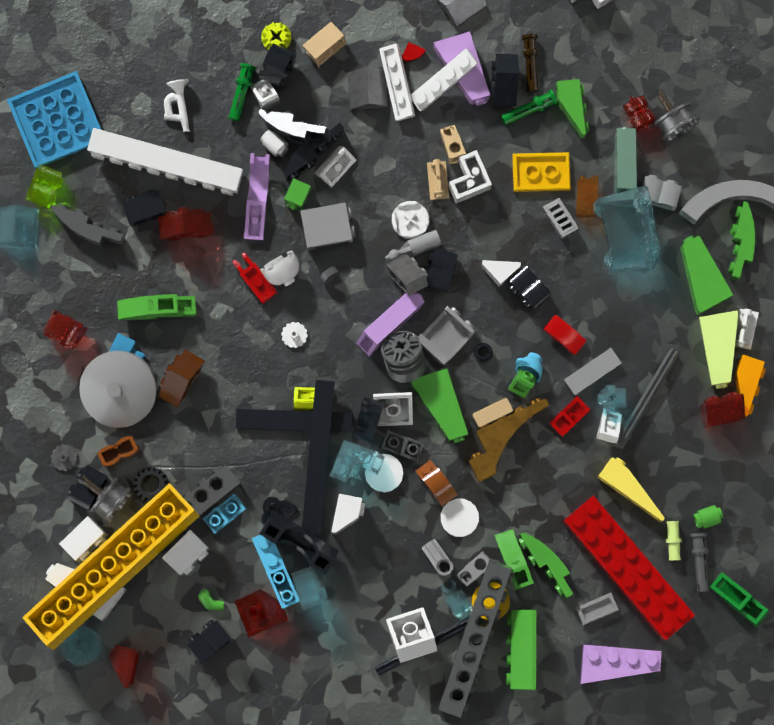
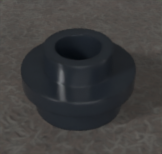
M480 343L474 349V356L480 362L489 361L493 355L492 347L487 343ZM480 350H486L487 354L485 356H481Z

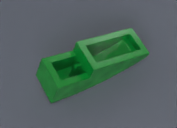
M723 572L710 586L716 594L757 628L770 614L766 607L755 600L751 594Z

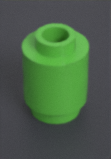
M715 505L698 510L696 514H693L698 529H706L720 524L721 519L724 518L720 507L716 508Z

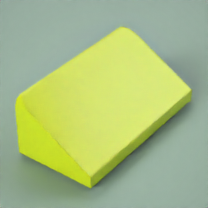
M295 387V411H313L315 388Z

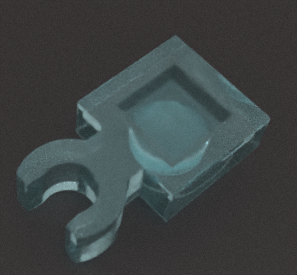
M451 579L452 588L448 590L444 585H441V589L449 594V597L445 600L454 616L471 607V604L462 589L458 592L455 590L456 583Z

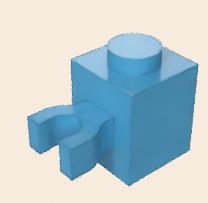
M119 333L110 348V351L131 352L143 360L146 357L144 353L135 350L136 341Z

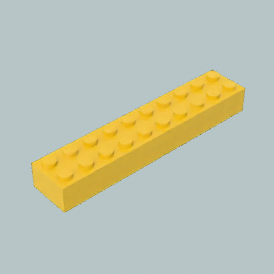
M169 483L22 618L47 647L52 650L56 649L199 517V514Z

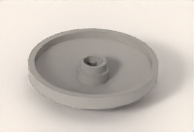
M109 351L96 357L85 368L80 380V397L86 411L96 421L115 428L128 427L140 422L153 408L157 397V382L150 366L139 356L127 351Z

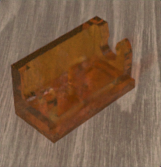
M583 175L580 179H577L576 216L595 217L597 214L598 176L586 178Z

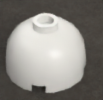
M293 251L287 252L288 256L285 258L280 255L264 266L265 269H260L268 282L273 285L284 284L288 286L295 281L294 277L299 272V262Z

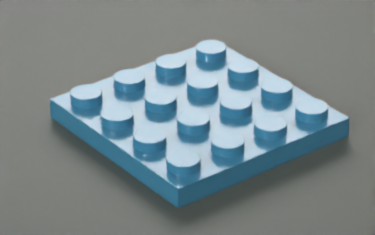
M77 71L6 99L35 169L88 148L93 128L101 130Z

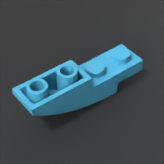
M262 535L253 537L252 541L281 608L284 609L300 602L276 544Z

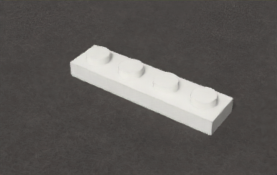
M395 43L380 48L395 120L402 121L414 117V108L399 44Z
M468 49L463 50L411 94L412 102L419 111L425 110L479 63Z

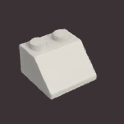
M339 494L331 531L332 534H338L359 520V515L363 516L365 503H362V498Z
M189 530L162 558L179 575L185 574L187 576L195 568L193 564L197 560L201 562L209 554L207 552L209 547L193 531Z

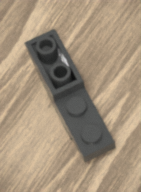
M58 204V206L52 205L51 209L60 221L83 239L99 246L103 245L104 239L123 245L125 237L121 234L120 230L115 228L107 230L103 228V225L92 222L91 225V219L85 211L77 209L74 212L69 210L68 206Z

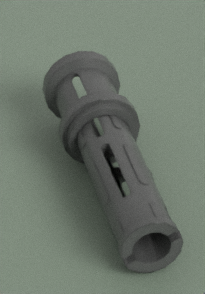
M708 533L690 534L693 540V550L691 552L695 556L697 592L710 591L707 566L709 549H707L706 543Z

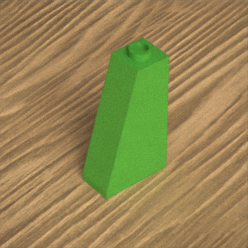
M692 235L683 240L684 244H682L680 250L695 313L698 316L731 298L733 293L701 237L697 236L694 238Z
M443 369L411 381L412 388L448 441H454V444L465 441L468 432L448 370Z

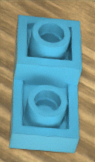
M233 494L205 516L203 520L213 533L216 534L244 512L247 507L236 494Z

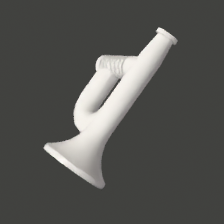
M188 79L167 82V86L171 87L175 93L168 94L164 99V121L181 122L183 132L190 131L184 100V88L189 82ZM173 100L178 103L179 115L172 112L171 102Z

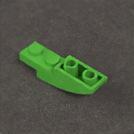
M745 201L741 206H737L735 212L737 222L732 225L730 235H733L732 241L739 243L735 244L733 250L735 260L730 263L728 273H731L730 279L735 281L741 276L743 264L749 265L752 262L755 248L754 220L749 204Z
M167 294L118 300V320L196 316L195 296Z
M524 532L521 533L518 542L523 550H528L530 554L528 559L532 566H537L539 569L545 565L547 567L545 572L550 580L554 579L557 584L555 589L559 596H564V598L571 596L573 593L563 578L570 572L563 562L541 541Z

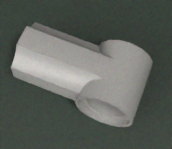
M436 539L431 540L421 548L440 576L447 577L452 574L453 564ZM443 562L450 565V570L446 573L439 570V566Z

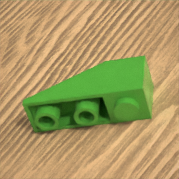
M580 79L557 81L555 88L558 106L580 138L584 139L586 133L589 132L588 121H584L586 104L582 103L584 86L580 85Z
M513 529L494 535L504 564L510 566L511 572L514 573L511 581L513 590L534 584Z

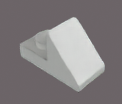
M603 410L597 439L617 443L622 414Z

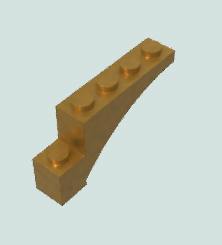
M539 397L531 401V405L526 408L520 406L514 409V414L504 415L496 419V422L491 425L487 423L478 427L479 430L476 431V435L485 453L477 452L469 460L470 467L478 483L496 475L495 468L507 442L528 419L549 406L546 398L541 400Z

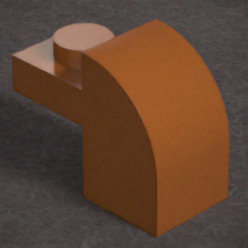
M431 460L415 471L441 506L457 496L450 482Z

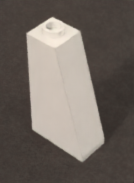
M59 563L56 565L52 564L46 572L48 576L45 579L56 587L75 569ZM122 587L93 615L104 621L127 589Z

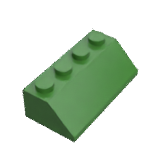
M510 610V614H507V626H510V634H507L506 644L510 645V653L506 654V665H510V673H506V685H510V689L536 690V610Z

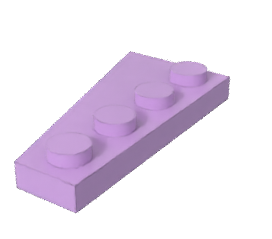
M583 645L580 684L660 671L662 651Z

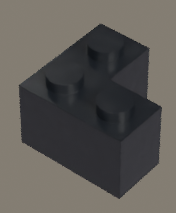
M495 54V61H491V81L494 82V87H490V98H493L495 106H516L518 54Z
M210 620L203 626L204 631L201 632L202 634L197 632L189 639L188 647L201 663L206 662L234 639L219 620Z

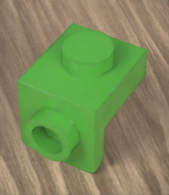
M519 369L508 390L525 399L530 389L534 387L536 377L529 371Z

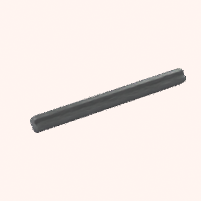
M670 349L621 430L617 443H614L615 447L623 449L678 357L679 353L676 350Z

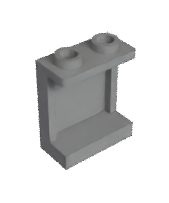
M346 203L300 211L308 251L315 250L316 247L343 242L353 243L352 237H355L354 226L349 224V219H352L350 207L346 208Z
M448 306L418 336L422 348L442 367L475 334L473 324L468 320L463 321L459 317L461 314L454 307L450 309Z

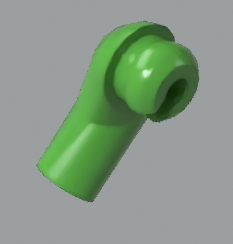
M207 589L200 591L198 599L206 609L224 610V601L213 600L210 596V591Z

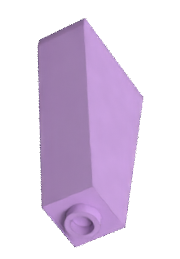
M470 32L434 42V51L444 66L463 50L468 49L479 64L460 79L457 85L471 105L476 104L479 106L487 103L490 93Z
M418 292L411 296L405 293L363 331L356 344L370 357L382 346L386 337L395 333L422 307L425 302Z

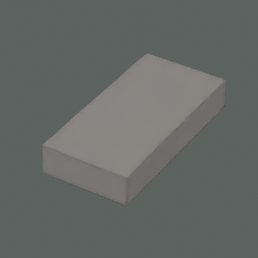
M612 593L575 607L582 625L619 611Z

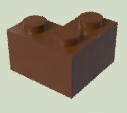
M186 349L181 355L177 354L172 362L173 365L169 364L164 372L166 377L161 380L158 386L160 388L158 397L178 408L186 398L191 384L200 374L205 360Z

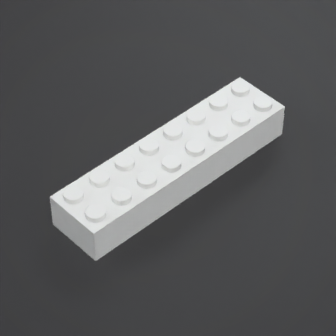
M96 128L92 130L87 149L93 158L104 161V158H109L111 163L122 166L123 163H127L132 169L141 171V168H145L150 174L159 176L160 173L166 174L165 176L168 179L177 181L178 178L184 179L185 183L196 186V183L203 184L202 187L214 191L215 188L221 189L223 194L233 196V193L238 194L243 176V169Z

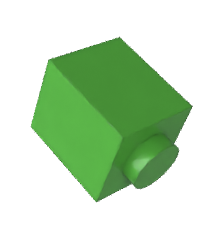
M293 178L284 198L287 207L293 210H303L311 192V186Z

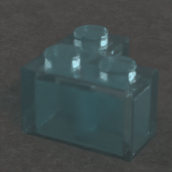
M344 440L330 476L340 482L354 486L361 469L378 475L385 457L379 452Z
M309 567L291 573L303 611L326 604L325 599H328L325 587H320L319 581L322 578L319 571Z

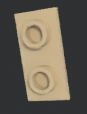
M435 159L433 162L427 163L430 200L448 199L446 161L440 162V159Z

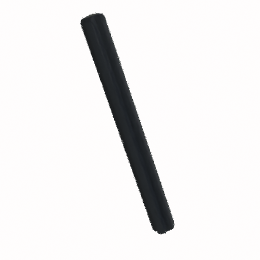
M469 617L435 634L436 646L464 632ZM395 655L376 665L375 670L380 676L405 662L400 663L398 655Z

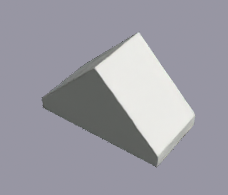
M260 80L250 87L262 110H267L280 104L279 96L269 82Z
M482 261V269L499 287L521 267V262Z

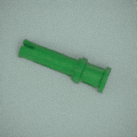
M240 63V74L235 81L237 88L228 119L237 122L240 120L248 88L252 86L253 73L257 69L255 66L246 63ZM239 95H241L238 109H236Z
M550 89L548 93L539 97L535 96L533 101L502 114L501 117L507 126L536 111L543 112L545 108L551 105H558V100L553 90ZM527 109V111H525V112H523V113H521V114H518V115H516V116H513L514 114H516V113H518V112H521V111Z

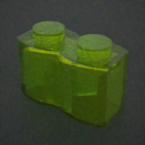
M38 165L25 200L45 209L50 208V206L54 205L57 198L55 196L56 189H59L63 183L62 173L45 165Z

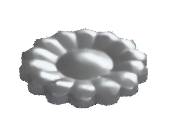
M63 444L57 446L52 451L51 462L58 470H71L76 465L78 460L76 457L77 452L70 445L65 446Z

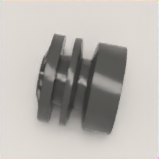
M398 331L385 338L382 343L381 352L389 377L400 383L418 379L426 368V361L419 337L409 331Z

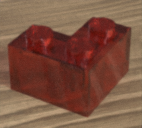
M189 207L178 208V211H168L166 215L158 217L160 240L176 241L186 237L204 238L214 235L212 212H204V209L189 210Z

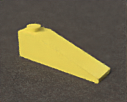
M612 457L597 478L657 521L662 522L665 519L630 470L625 467L626 463L618 457L616 459Z

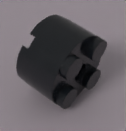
M273 43L264 59V70H260L258 78L284 88L288 80L289 71H292L295 65L297 54Z

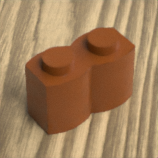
M127 436L118 440L115 445L103 447L97 455L105 468L117 466L123 459L135 457L141 450L135 438Z

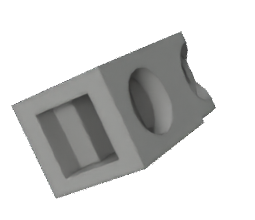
M482 551L456 576L467 587L485 572L490 558Z

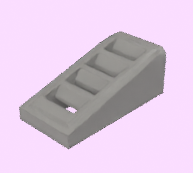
M560 198L542 207L561 240L578 231L577 224ZM556 205L560 207L553 212H550L549 210ZM561 211L563 212L561 216L554 218V215ZM563 218L567 219V221L558 224V221L562 220ZM567 224H570L571 227L565 229L564 231L562 230V227L566 226Z

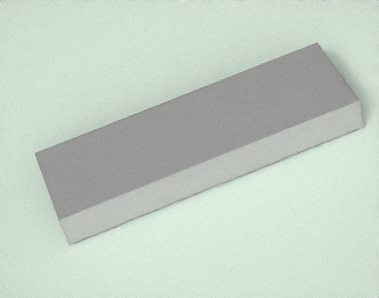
M610 348L563 381L575 396L622 363L612 348Z

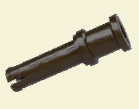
M525 34L521 36V39L524 43L522 55L526 60L527 92H538L537 56L539 50H537L536 41L538 34Z

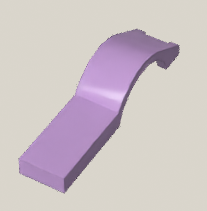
M255 153L250 155V181L244 239H264L270 155L266 154V157H255Z

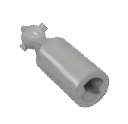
M433 230L408 240L399 250H391L385 258L386 260H395L404 254L414 257L440 247L442 243L437 231Z

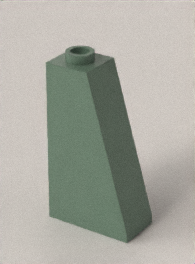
M622 127L617 128L615 134L613 206L632 207L637 190L636 129Z

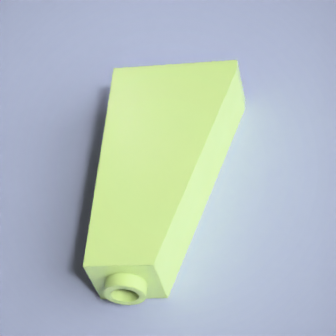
M738 310L699 317L711 387L716 386V389L728 387L727 384L731 383Z

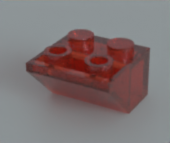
M736 391L727 393L722 396L723 398H719L717 395L704 400V403L700 405L704 427L708 428L745 419L744 395L737 394Z

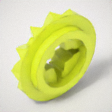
M272 22L262 32V43L268 50L273 43L287 48L291 42V32L281 22ZM272 32L275 33V34H278V33L281 32V34H280V39H281V41H280V40L278 41L277 39L272 40V39H273Z

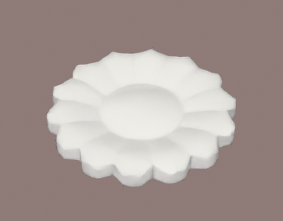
M299 322L288 323L281 333L283 336L282 341H284L285 345H289L290 348H298V346H302L306 342L308 337L306 334L307 330Z

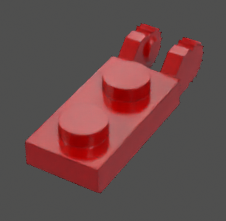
M244 252L241 255L243 260L249 265L248 268L243 270L240 263L236 260H233L232 263L260 302L265 304L278 292L263 276L256 263H253Z

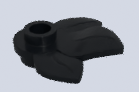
M268 497L262 504L264 513L261 516V524L263 526L272 512L269 509L271 503L276 505L274 509L276 512L289 520V516L297 513L298 509L290 500Z

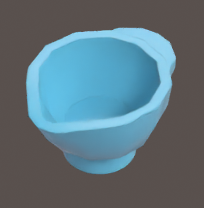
M529 353L527 357L517 358L515 362L516 372L519 369L529 371L536 377L535 382L538 383L543 373L542 357L536 353Z

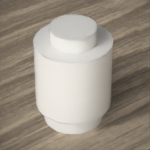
M271 129L266 131L260 139L262 145L275 157H282L288 151V142Z

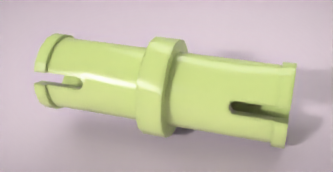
M667 521L668 539H666V543H668L669 560H681L680 542H682V539L679 538V521Z

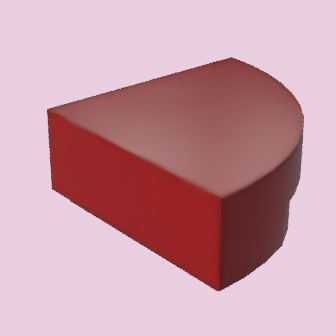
M408 42L402 55V60L410 62L421 58L426 50Z

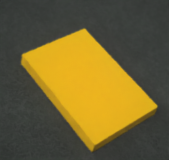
M569 152L512 154L513 192L571 190Z

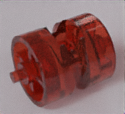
M642 95L636 98L630 96V101L623 105L622 108L626 115L633 116L631 118L632 127L636 130L642 128L649 130V125L656 120L653 111L647 109L648 102L645 96Z

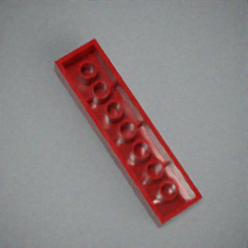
M594 495L562 521L663 641L670 638L695 616Z

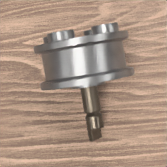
M661 89L657 91L660 95L658 99L667 113L660 117L654 125L660 128L664 134L663 140H667L669 143L675 140L680 133L685 135L690 132L692 127L699 123L700 118L692 112L690 102L673 108Z
M85 475L81 477L84 485L98 495L97 502L89 511L91 513L94 511L103 518L102 522L110 523L131 497V489H125L117 482L118 479L115 478L109 487H105L103 490Z

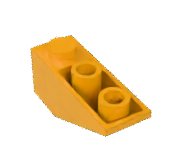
M746 355L740 356L734 373L742 418L752 414L755 405L752 401L754 396L757 397L760 390L758 382L760 378L763 379L766 368L763 367L764 361Z

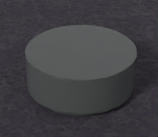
M332 266L321 274L320 279L324 284H327L339 274V271L336 267Z

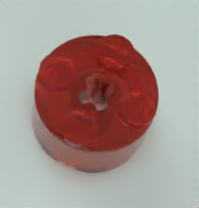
M54 309L43 328V335L57 341L59 339L61 340L59 344L73 350L78 347L88 327Z

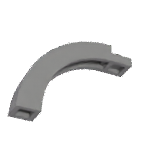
M751 180L722 182L704 189L695 195L681 209L679 214L692 224H695L707 210L731 200L756 201L774 210V187Z

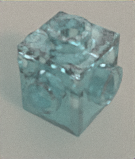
M606 385L605 389H602L600 394L597 395L598 405H601V410H606V413H617L618 409H625L627 407L626 388H617V385Z

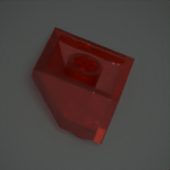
M262 589L234 601L248 637L289 621L286 611L281 608L279 601Z
M115 645V648L111 649L109 659L112 660V666L124 688H133L141 649Z

